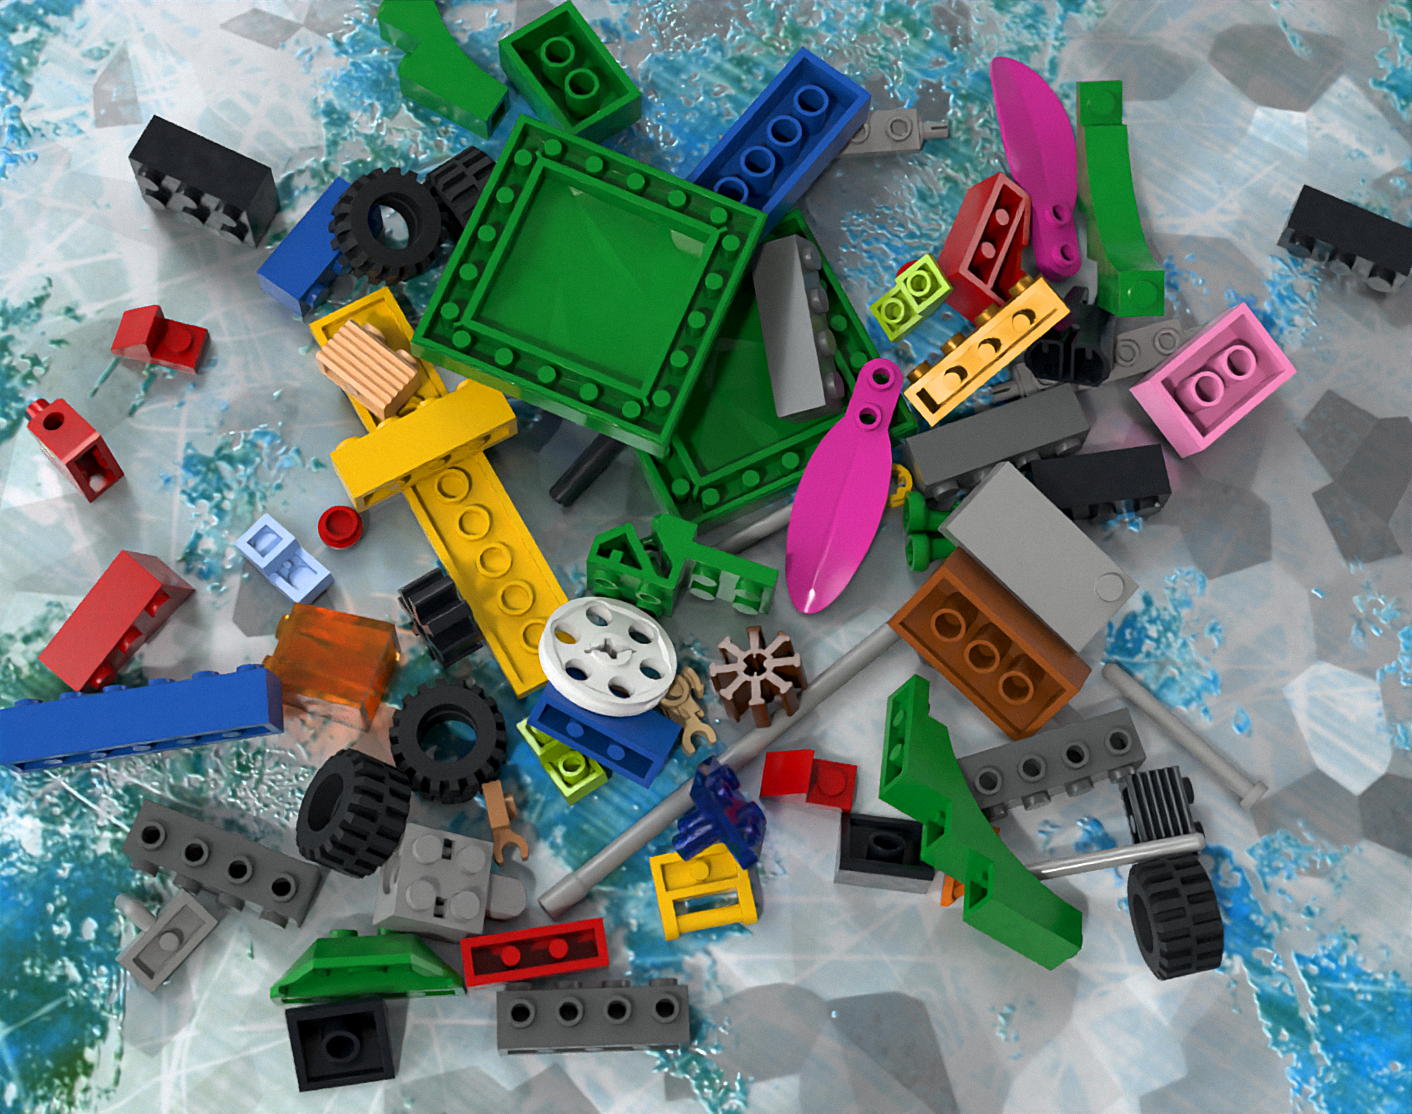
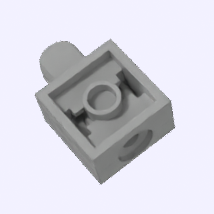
M406 822L404 823L406 825L398 844L380 869L372 926L407 934L414 933L416 936L460 945V939L482 935L484 919L502 923L518 916L525 908L527 892L521 880L490 872L494 843Z

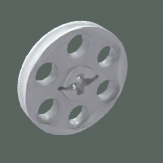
M583 597L563 604L550 616L539 642L540 663L552 685L563 696L578 706L603 715L632 716L654 708L667 694L677 670L675 648L665 630L644 611L631 604L612 598ZM587 615H598L608 625L597 626L588 620ZM639 632L645 635L650 643H638L630 637L629 633ZM555 633H568L576 640V643H563L557 639ZM649 667L656 670L660 674L661 679L654 680L646 677L640 668ZM565 669H579L586 675L587 679H573L567 674ZM613 685L620 686L629 693L630 698H619L612 694L608 687Z

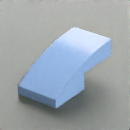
M267 513L234 543L236 548L301 611L335 581L331 573L299 545L297 539Z

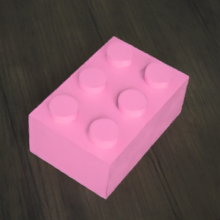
M1242 302L1218 315L1129 388V390L1180 457L1184 458L1206 449L1298 371L1247 304Z

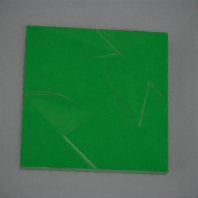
M520 113L410 341L411 355L663 459L765 230L768 214Z
M799 208L786 213L760 244L796 234L812 242L819 251L822 264L821 269L818 270L820 286L825 290L829 301V311L826 312L828 329L832 331L837 345V352L833 355L835 369L842 378L845 390L844 397L841 398L843 411L798 424L777 418L752 271L749 263L664 458L662 459L628 445L662 513L698 524L697 537L796 493L803 473L817 446L830 429L845 416L861 368L870 360L881 358ZM877 374L873 377V380L880 385L886 384L889 381L883 374ZM901 393L888 428L891 449L905 443L906 438L915 436L919 427ZM863 414L859 417L860 421L866 425L875 422V418L870 414Z

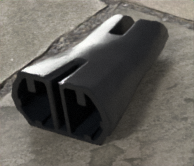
M1074 285L1064 297V301L1069 305L1071 312L1027 347L1023 356L1025 366L1032 372L1035 378L1099 387L1103 381L1109 378L1113 362L1114 334L1118 316L1098 307L1097 295L1093 305L1088 304V287Z

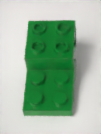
M668 514L654 516L651 521L650 535L640 540L631 522L597 535L586 560L587 589L592 590V594L595 597H607L635 605V607L644 611L652 618H660L661 615L672 618L683 586L690 588V592L699 598L715 600L717 597L732 602V606L743 613L757 615L758 612L768 615L774 600L779 571L696 543L698 524Z

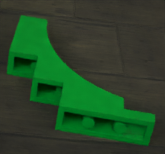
M1122 80L1076 81L1077 211L1087 214V258L1097 262V306L1118 317L1164 316V269L1159 267L1149 251L1136 206L1130 166L1127 125L1122 124Z
M914 674L887 699L878 798L923 824L920 860L965 885L963 922L1052 971L1067 959L1073 958L1082 949V912L1062 900L1043 885L1024 867L996 834L980 810L961 773L951 745L947 726L928 716L930 712V704L928 703L930 682Z

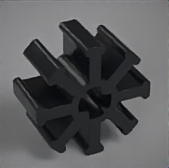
M436 567L397 591L400 594L398 598L400 607L412 620L408 624L414 635L422 637L426 653L432 661L437 659L440 668L444 670L482 648L481 640L484 638L481 629L469 617L473 614V611L466 600L461 602L458 598L454 581L449 575L444 577L441 569Z

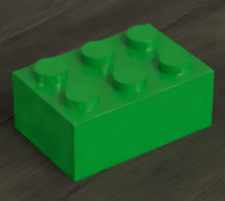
M570 0L498 41L501 69L540 121L599 145L641 119L642 94Z

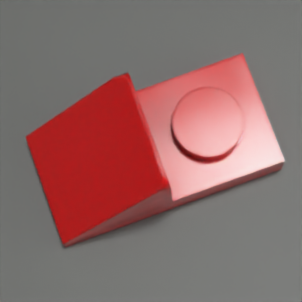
M150 305L124 311L111 347V352L116 355L196 375L210 335L205 328L166 319L161 306Z
M812 749L766 752L759 799L840 813H850L857 765L814 758L815 750Z

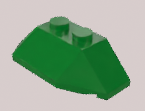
M384 928L377 929V935L358 936V931L351 929L330 931L329 938H318L270 988V999L275 1006L331 1003L382 995L384 1000L465 996L463 978L414 933L405 934Z

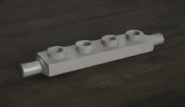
M917 108L869 111L865 123L834 159L919 154L923 140L948 139V129H946L948 124L946 120L922 123Z
M1175 317L1114 335L1111 372L1109 378L1103 381L1099 387L1149 373L1209 324V322L1185 329L1179 317ZM1021 362L1012 367L1011 381L989 386L988 391L989 396L993 395L990 398L992 403L997 404L998 402L1018 397L1019 400L1066 383L1035 378L1032 372L1025 366V362ZM1071 384L1075 394L1098 388Z

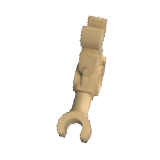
M685 665L679 675L675 674L667 694L656 707L663 712L665 717L682 726L680 730L683 735L681 749L690 758L695 754V748L690 740L692 736H703L709 747H712L716 743V733L712 727L699 720L705 714L698 703L692 698L691 690L693 689L694 696L697 699H701L704 694V685L695 671ZM654 676L653 679H654V680L661 679V676H659V677ZM615 685L610 686L611 688L630 697L629 693L624 688Z

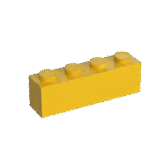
M468 378L461 382L455 391L441 398L439 396L430 397L421 402L415 411L401 418L399 416L390 417L382 421L375 431L361 438L353 436L342 441L336 447V450L330 453V457L337 476L359 514L517 434V419L502 392Z

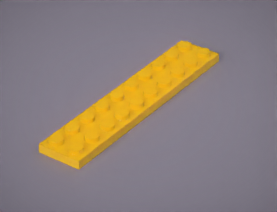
M388 286L309 324L310 331L321 350L334 337L336 332L340 331L341 327L346 325L347 321L352 318L362 327L365 323H369L378 329L386 339L384 344L395 353L402 349L411 355L410 341L414 331ZM414 355L411 356L419 364L418 371L421 386L393 415L400 418L415 411L421 402L430 397L439 396L441 398L449 394L433 364ZM345 391L368 434L375 431L382 420ZM482 451L402 491V494L444 569L454 581L455 588L462 601L466 600L473 611L471 617L477 627L481 629L484 640L515 695L520 700L545 687L549 681L540 663L539 642L550 616L557 608L569 602ZM555 633L557 639L563 643H576V640L568 633Z

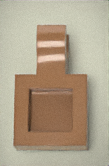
M500 780L483 783L482 789L494 839L493 855L497 866H504L502 853L508 846L517 847L520 850L522 861H528L529 849L526 840L514 833L510 828L509 821L518 819L512 792L503 794Z

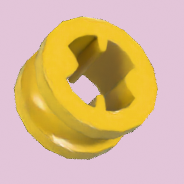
M892 463L891 477L897 479L896 485L902 483L903 487H898L896 494L888 493L885 504L887 508L903 505L905 492L911 491L913 485L912 476L909 471L902 465Z

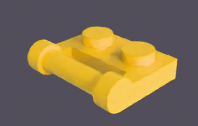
M741 839L649 857L665 942L680 939L679 934L738 922H742L743 926L758 923ZM736 891L738 904L678 916L675 915L673 903Z

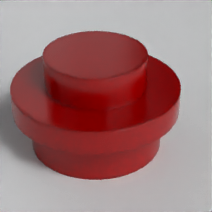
M341 505L329 508L321 515L318 522L320 539L326 546L335 550H345L353 547L358 543L363 534V523L360 515L348 506Z

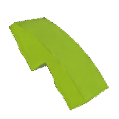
M930 253L925 254L894 279L897 285L869 306L891 342L899 343L908 336L954 290Z
M529 717L516 724L518 732L569 806L608 782L605 771L597 761L527 724L526 722Z

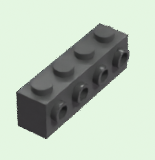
M796 234L757 245L750 261L777 418L793 424L842 412L841 398L844 397L845 393L842 378L835 369L833 355L837 352L836 340L832 331L828 329L826 312L829 311V301L825 290L820 286L818 270L821 269L822 265L821 257L817 247L812 242Z
M1068 382L906 438L902 457L912 476L916 490L922 493L925 500L935 497V500L939 501L954 496L960 491V487L972 483L978 485L997 463L1009 461L1019 472L1027 471L1032 461H1039L1055 454L1059 458L1075 454L1082 449V445H1084L1091 428L1072 385Z
M1128 707L956 760L976 803L988 822L992 823L1006 817L1008 809L1021 805L1024 806L1025 811L1037 809L1051 802L1050 796L1067 792L1068 797L1079 796L1093 790V783L1105 779H1110L1111 784L1120 783L1125 775L1137 773L1136 770L1140 768L1147 757Z
M144 799L121 848L123 854L131 861L129 867L132 870L151 878H155L158 872L174 878L172 885L179 889L182 888L193 895H198L201 889L217 895L216 903L239 913L242 912L244 906L260 912V921L281 930H285L287 924L297 928L301 927L322 880L321 872L316 866L147 799Z
M675 978L649 980V986L630 987V981L624 979L602 981V988H583V982L561 981L554 983V989L535 990L534 983L522 982L507 984V991H496L497 1050L499 1056L689 1050L688 985H678V980Z

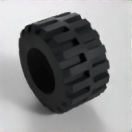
M470 146L426 174L425 180H428L433 185L429 190L433 197L440 195L444 201L438 208L440 212L448 213L449 221L444 224V227L449 231L448 233L456 244L496 164L491 157L475 146Z
M390 167L386 172H383L382 168L372 170L367 176L365 174L362 175L339 197L340 200L333 206L331 211L334 219L329 222L328 233H335V238L330 244L333 251L341 250L343 256L338 259L340 264L345 267L350 263L354 267L351 275L357 279L364 275L368 276V284L377 286L382 281H385L386 286H394L400 281L406 282L414 278L430 266L433 260L439 257L444 249L440 245L447 240L449 232L442 229V226L449 220L447 212L439 211L438 207L444 203L441 196L433 197L429 192L433 185L428 180L420 184L416 181L417 173L409 170L405 175H401L400 167ZM382 205L390 207L403 217L409 233L408 243L404 249L388 248L374 238L368 225V212L371 206Z
M446 678L436 679V687L429 689L425 682L417 686L418 694L415 697L408 693L402 699V710L395 709L392 716L394 725L389 727V740L395 765L408 776L411 790L414 793L417 790L421 791L424 799L433 802L434 797H439L442 800V804H453L452 798L461 797L462 802L472 800L471 793L478 790L481 795L483 794V783H488L491 779L497 781L501 775V765L506 764L508 741L502 712L499 713L497 703L492 696L486 698L484 689L476 684L470 689L466 685V680L456 678L454 685H447ZM444 721H459L471 727L477 737L476 744L471 752L458 761L448 763L439 762L428 757L422 750V741L426 733L436 724Z
M352 748L342 749L334 756H331L315 774L300 806L296 823V844L299 847L301 856L309 861L356 879H363L365 875L370 876L375 873L377 868L381 867L387 861L391 852L394 851L406 824L404 823H406L409 815V802L411 798L408 776L404 774L403 770Z
M1187 852L1132 865L1127 882L1131 922L1141 954L1158 980L1164 981L1219 968L1224 950L1222 918L1212 883L1198 859L1192 853Z

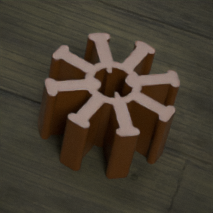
M749 626L746 628V632L750 642V650L744 652L732 643L730 637H725L718 645L724 665L711 663L709 666L710 677L719 700H722L727 716L736 723L740 722V716L750 707L756 727L765 728L772 725L768 713V703L772 701L783 708L788 717L796 713L799 709V704L794 689L801 688L806 690L808 688L807 677L799 653L795 654L789 635L783 631H778L777 637L767 647L761 626Z

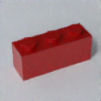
M603 917L460 939L468 991L608 969L610 965Z

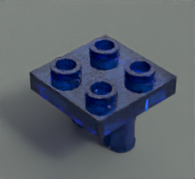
M714 755L698 764L689 794L698 808L678 820L677 828L680 833L673 836L672 844L678 855L687 862L720 841L726 845L741 868L746 870L760 860L767 820L760 807L754 801L748 803L739 791L740 782L732 768L728 764L721 766Z

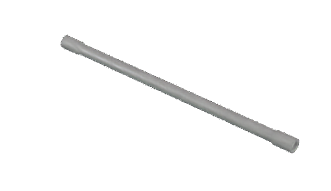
M886 621L810 682L806 690H801L796 694L799 709L793 716L788 717L786 711L779 707L769 715L772 723L770 727H754L578 870L566 875L540 896L537 901L542 909L553 921L557 920L583 899L591 888L902 637Z

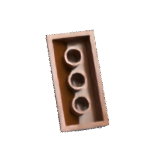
M959 546L932 572L887 622L897 634L1013 741L1033 736L1080 691L1092 671L1081 658Z

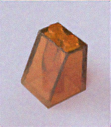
M295 602L290 615L283 614L279 621L275 634V639L279 640L273 656L266 655L261 664L281 679L282 703L368 734L401 653L395 624Z

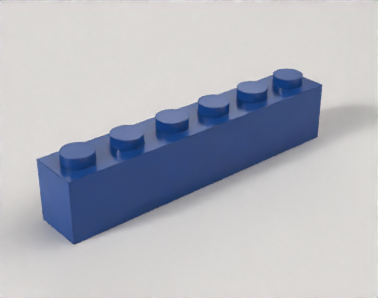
M245 664L238 666L236 672L221 675L216 671H200L192 674V679L175 682L171 678H156L149 680L147 686L132 689L126 685H111L103 688V693L87 695L82 692H67L60 694L59 700L43 702L39 699L18 700L15 702V707L0 709V764L21 774L284 733L281 679L261 664Z

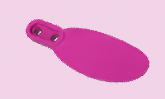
M994 57L989 65V74L1001 136L1014 182L1031 196L1029 229L1036 265L1046 279L1056 283L1064 282L1076 274L1081 266V255L1073 219L1078 187L1076 145L1072 127L1060 100L1041 76L1019 61L1007 57Z
M873 359L861 368L845 416L830 429L817 446L803 473L795 495L787 533L785 574L789 596L793 605L799 611L806 614L818 613L824 610L844 591L863 561L881 521L889 491L892 469L888 428L903 384L901 370L894 362L888 359ZM877 374H883L889 381L886 384L880 385L873 380V377ZM863 414H870L875 418V422L866 425L860 421L859 417Z

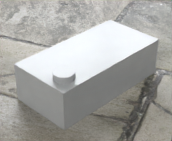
M1009 461L997 463L937 528L953 545L961 547L1074 653H1079L1140 587Z

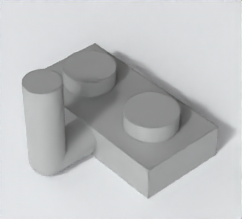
M182 888L156 916L130 894L121 893L115 899L116 908L132 920L142 931L125 947L115 960L153 993L219 922Z

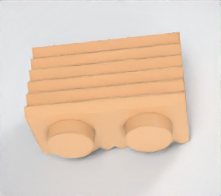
M351 318L347 321L346 325L341 327L340 331L336 332L328 344H325L322 350L318 351L316 355L318 367L323 375H326L336 385L340 386L342 390L353 396L356 401L360 402L370 412H373L376 417L384 421L392 417L421 386L418 371L419 364L406 351L399 349L395 353L384 344L386 341L385 337L373 325L365 323L362 327Z

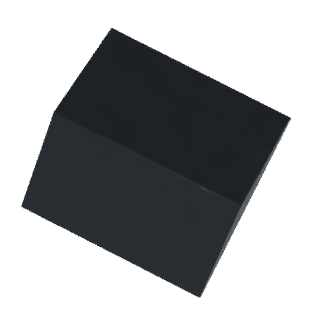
M841 812L833 883L926 894L933 882L934 867L920 860L923 824L913 820Z
M382 995L285 1009L299 1092L395 1079L388 1007Z

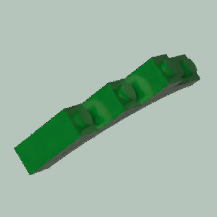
M383 0L377 12L381 39L407 52L397 70L401 94L488 141L510 109L509 88L482 71L459 48L443 24L434 0Z

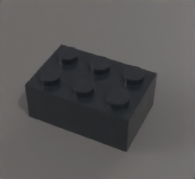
M155 114L128 156L142 198L149 205L159 210H165L167 207L180 213L185 221L193 226L202 228L206 225L215 229L225 240L232 244L242 245V243L257 248L281 208L270 167Z

